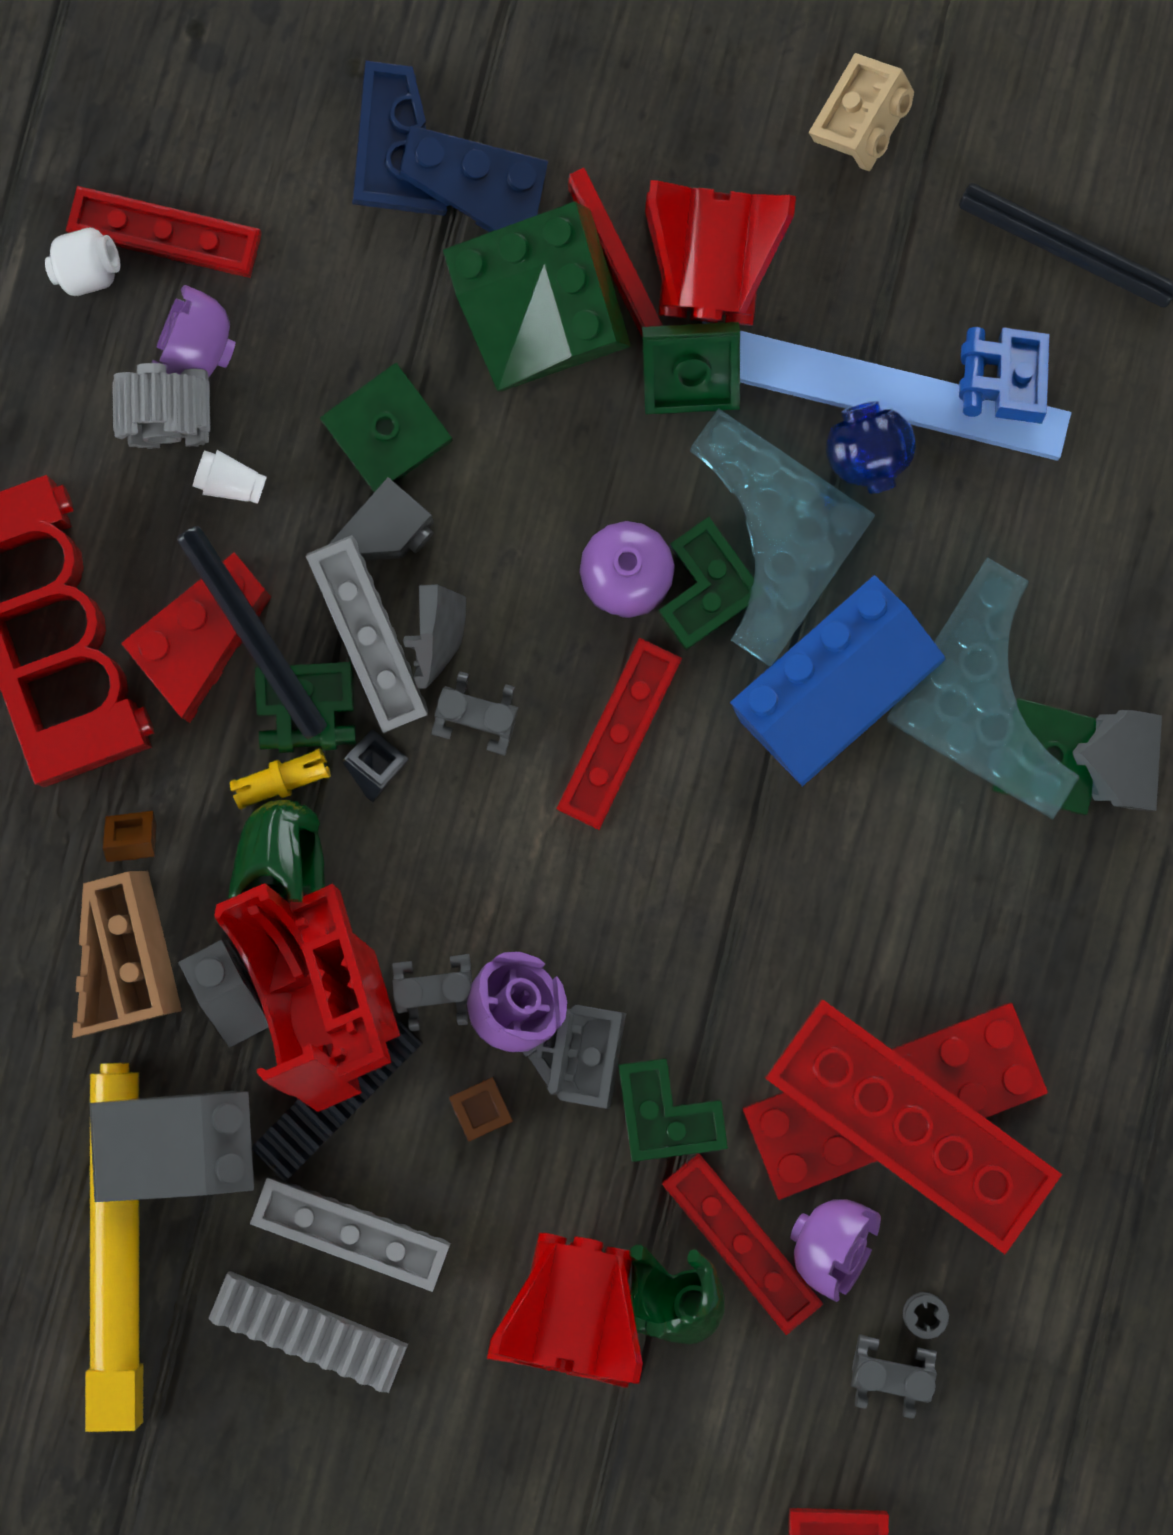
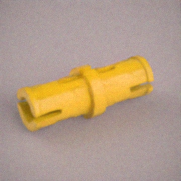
M319 748L314 752L284 763L276 760L269 763L268 769L230 781L231 791H236L237 793L233 795V798L238 808L242 810L246 806L276 795L285 798L292 795V790L331 777L329 767L324 765L327 763L324 753Z

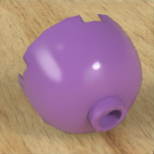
M183 285L181 292L183 299H186V301L175 299L156 346L164 351L159 362L152 360V363L166 365L167 374H181L185 369H203L208 372L209 378L217 365L223 368L227 367L236 342L228 339L230 321L225 309L218 301L199 290Z
M623 521L607 525L591 537L582 552L580 577L584 592L596 607L610 614L619 615L618 617L632 618L649 613L663 602L672 586L675 565L670 547L658 532L642 523Z
M504 952L487 963L472 982L467 999L469 1019L478 1036L490 1046L506 1052L529 1051L550 1039L564 1022L567 998L563 984L557 976L552 980L550 975L542 969L545 963L539 958L523 952Z
M833 1199L818 1205L810 1216L802 1213L792 1229L790 1239L796 1242L794 1249L795 1266L804 1281L820 1294L836 1302L840 1300L839 1292L846 1295L860 1276L871 1254L872 1249L866 1247V1238L868 1232L876 1236L878 1235L881 1221L880 1214L848 1199Z

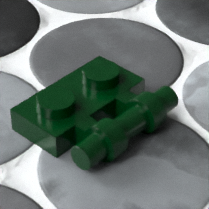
M351 662L289 665L327 723V727L321 733L310 739L305 738L299 728L294 729L293 719L260 668L255 667L257 716H276L277 730L259 731L260 750L279 749V753H294L295 748L322 746L323 751L337 750L338 745L356 744L355 725L337 726L335 713L354 711Z

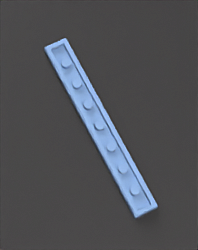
M740 331V383L1058 461L1061 457L1071 416L1069 411L1047 406V414L1043 423L1039 424L996 418L995 401L984 400L982 401V413L975 417H969L963 413V401L959 398V384Z

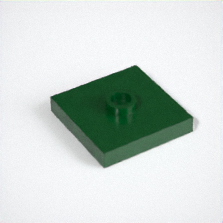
M739 322L642 327L645 415L740 410Z
M394 363L320 417L321 422L373 492L388 477L394 483L453 441L450 434L397 363Z
M1016 698L991 791L1079 815H1087L1092 797L1093 779L1086 765H1077L1072 752L1079 743H1088L1096 731V718Z

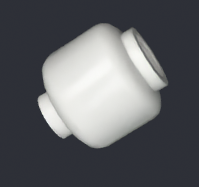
M84 228L60 235L53 240L50 256L45 259V268L50 281L54 285L59 284L69 295L81 296L109 287L114 281L115 273L120 270V258L110 236H103L94 228Z

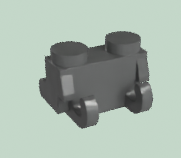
M460 671L456 681V689L454 690L446 686L442 689L434 715L435 722L432 735L451 739L453 728L445 726L446 720L500 735L499 741L489 740L487 750L505 756L519 708L511 705L515 687L505 685L501 704L465 695L469 673Z
M470 954L450 956L451 968L461 967L460 972L405 978L404 974L413 973L412 961L392 964L395 1008L397 1013L409 1011L408 1023L410 1032L420 1031L418 1007L456 1002L458 1026L468 1025L466 1005L473 982Z
M859 1334L852 1365L853 1376L851 1381V1387L857 1388L855 1407L867 1408L868 1391L891 1393L905 1396L903 1417L914 1419L916 1415L915 1401L931 1402L935 1392L937 1375L935 1370L936 1350L916 1348L915 1359L923 1361L921 1368L868 1357V1349L878 1350L879 1339Z

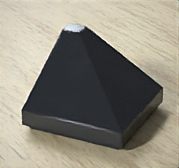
M371 729L342 762L365 796L374 802L407 763L409 758Z

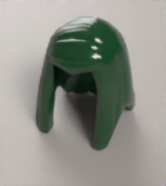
M293 800L269 801L256 809L246 821L240 836L228 899L264 883L282 898L287 896L289 902H302L303 892L308 895L324 888V859L318 834L320 826L318 815L306 805H300L298 801Z
M642 1245L633 1246L629 1251L632 1260L630 1295L637 1332L681 1344H697L714 1334L725 1312L724 1290L714 1265L699 1251L694 1249L688 1255V1263L694 1269L671 1275Z

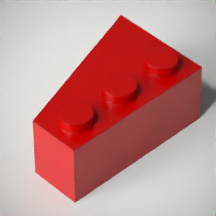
M234 552L222 562L259 617L271 596ZM200 579L121 644L178 715L191 723L198 712V707L213 684L217 683L223 673L222 670L236 648L240 647L242 640L203 580Z

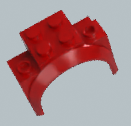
M264 883L217 904L214 914L215 919L235 945L248 970L261 1002L273 1041L277 1066L268 1070L263 1068L256 1069L257 1074L271 1087L287 1095L295 1096L317 1112L361 1094L362 1091L357 1077L392 1063L386 1042L399 1037L400 1033L375 951L352 932L340 890L334 884H331L304 896L302 902L288 903Z

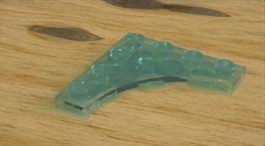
M718 408L694 441L690 452L705 462L718 475L729 491L736 494L746 514V525L751 539L752 553L755 556V577L747 609L731 641L770 667L867 529L875 514Z
M986 558L934 642L944 654L946 660L895 704L887 717V722L1054 820L1079 780V775L1061 764L1031 733L1018 709L1008 670L1010 631L1019 602L1028 587L1029 581L993 560Z

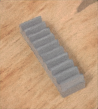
M351 535L308 553L306 558L382 732H387L428 714L426 701L421 695L420 690L417 689L411 666L405 658L402 645L397 640L395 629L391 626L388 613L384 609L381 597L375 589L373 578L368 573L366 562L359 552L357 541Z
M271 1176L266 1179L250 1222L251 1225L431 1292L435 1288L451 1244L445 1239L430 1236L424 1231L414 1230L405 1224L395 1223L389 1218L376 1216L370 1211L360 1210L351 1204L341 1203L335 1198L322 1196L316 1191L306 1190L300 1185L284 1182L281 1178Z
M231 1271L226 1274L208 1318L217 1326H226L232 1332L243 1333L249 1339L265 1342L271 1348H280L288 1355H297L305 1362L319 1364L322 1369L336 1371L342 1377L353 1378L357 1383L370 1385L379 1392L389 1393L408 1346L407 1343Z

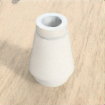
M204 450L195 475L193 487L203 490L202 495L246 502L251 501L258 504L267 477L258 474V472L219 450L216 451V454Z

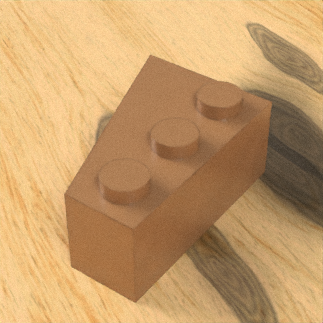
M128 871L83 883L79 945L82 946L80 976H77L76 992H79L77 1022L73 1023L72 1038L91 1035L182 1011L149 872Z

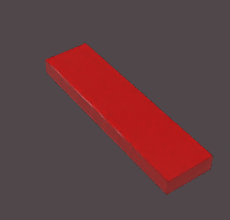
M581 168L569 174V193L573 201L591 210L609 273L643 339L642 327L663 325L585 168Z
M77 186L66 227L67 233L84 228H94L103 236H110L117 247L251 278L262 235L261 230L258 228Z
M638 639L556 808L557 811L600 830L682 661L681 657L644 639Z
M700 1153L695 1154L662 1182L665 1189L785 1335H788L823 1305L819 1297Z

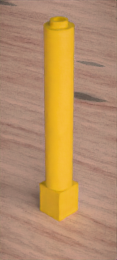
M100 1063V1073H90V1103L139 1099V1072H129V1063ZM90 1127V1368L85 1372V1432L135 1431L143 1423V1363H139V1200L94 1202Z

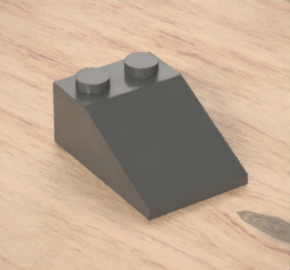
M222 1091L89 1103L94 1202L203 1196L254 1190L248 1092Z

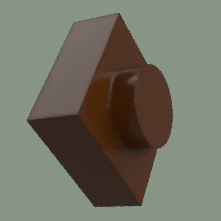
M153 810L105 816L103 851L107 862L155 857L157 823Z
M494 1076L449 1096V1100L468 1142L513 1122V1118Z

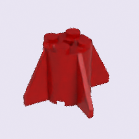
M651 180L650 191L647 192L645 214L662 277L658 315L686 318L687 311H691L690 321H703L707 323H718V321H722V315H726L725 322H739V325L753 326L757 289L794 217L796 196L748 194L730 191V194L714 192V189L691 188Z
M538 1233L530 1275L492 1336L487 1359L531 1366L548 1371H559L567 1375L588 1378L628 1388L629 1383L639 1384L643 1362L629 1290V1279L632 1269L629 1250L606 1247L605 1252H602L603 1242L574 1237V1241L570 1242V1245H566L567 1238L549 1233Z

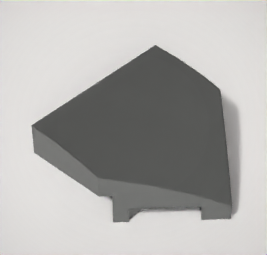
M438 584L419 585L420 636H404L403 639L405 647L416 651L414 680L417 689L427 688L439 676L462 643L466 618V597Z
M1119 710L1116 714H1104L1097 717L1096 731L1088 743H1079L1072 752L1077 765H1086L1093 779L1092 797L1094 801H1111L1113 806L1134 810H1157L1162 715L1134 710Z
M575 1005L571 1009L566 1010L564 1022L550 1039L529 1051H523L525 1057L530 1059L547 1084V1089L551 1095H557L561 1101L605 1109L611 1108L626 1013Z

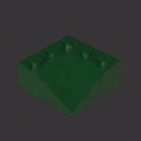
M574 201L443 249L456 297L497 391L502 392L631 347L591 210Z

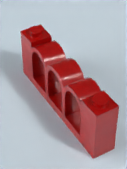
M47 475L0 491V553L36 540L48 538L60 543L65 559L62 572L55 581L45 587L0 603V689L34 784L42 787L50 786L152 748L148 735L154 734L153 724L144 706L138 708L135 702L127 698L129 692L127 677L120 665L98 650L103 644L106 632L104 614L94 600L76 588L81 581L84 569L82 553L74 540L62 532L72 527L67 513L74 511L73 504L66 487L63 484L57 486ZM66 600L80 602L87 616V627L81 640L67 650L21 666L5 621L56 602ZM96 662L102 664L109 675L110 681L108 697L103 704L90 713L44 729L28 683L81 663Z

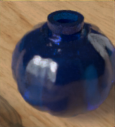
M879 401L859 404L841 411L844 421L832 426L826 443V453L831 468L847 483L867 486L869 494L883 492L896 487L895 478L910 466L916 448L915 435L907 419L894 409L881 410Z

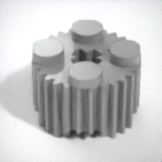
M144 363L137 365V373L122 372L114 374L113 430L115 437L124 439L128 436L129 447L147 449L160 448V444L180 442L182 438H185L186 447H197L209 443L210 384L208 372L203 369H185L181 374H167L166 365Z

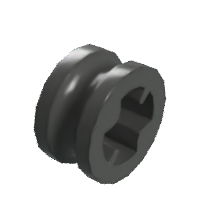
M930 1292L913 1294L907 1299L903 1307L905 1325L914 1335L922 1339L938 1337L945 1331L948 1325L949 1313L946 1305ZM927 1303L936 1305L933 1310V1314L937 1318L936 1323L931 1327L926 1322L924 1323V1328L916 1326L918 1316L914 1313L915 1308L919 1304H922L924 1308H927Z

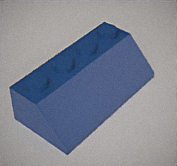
M874 575L730 703L740 722L803 787L941 665L946 658L909 608Z

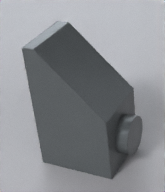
M388 477L329 544L352 535L357 541L359 552L364 560L404 558L410 550L415 554L419 552L430 540L434 533L430 529L434 524V520L426 509Z
M220 940L178 962L199 1005L229 1048L268 1028L258 994L230 940Z

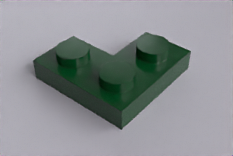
M707 517L670 543L671 550L696 584L662 607L658 613L687 651L764 596L765 593L710 517Z
M667 1058L618 1064L632 1162L728 1149L721 1099L673 1106Z

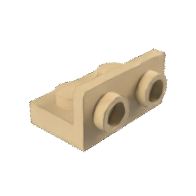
M855 53L811 127L809 134L814 142L853 156L861 169L870 171L877 158H880L887 150L890 136L899 120L909 112L914 90L901 68Z

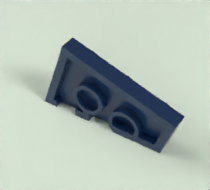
M373 61L365 62L352 204L446 216L447 207L445 204L399 176L410 126L426 129L425 115L414 70L411 66Z
M411 125L407 134L399 176L446 206L451 205L475 220L476 225L491 232L538 214L548 161Z

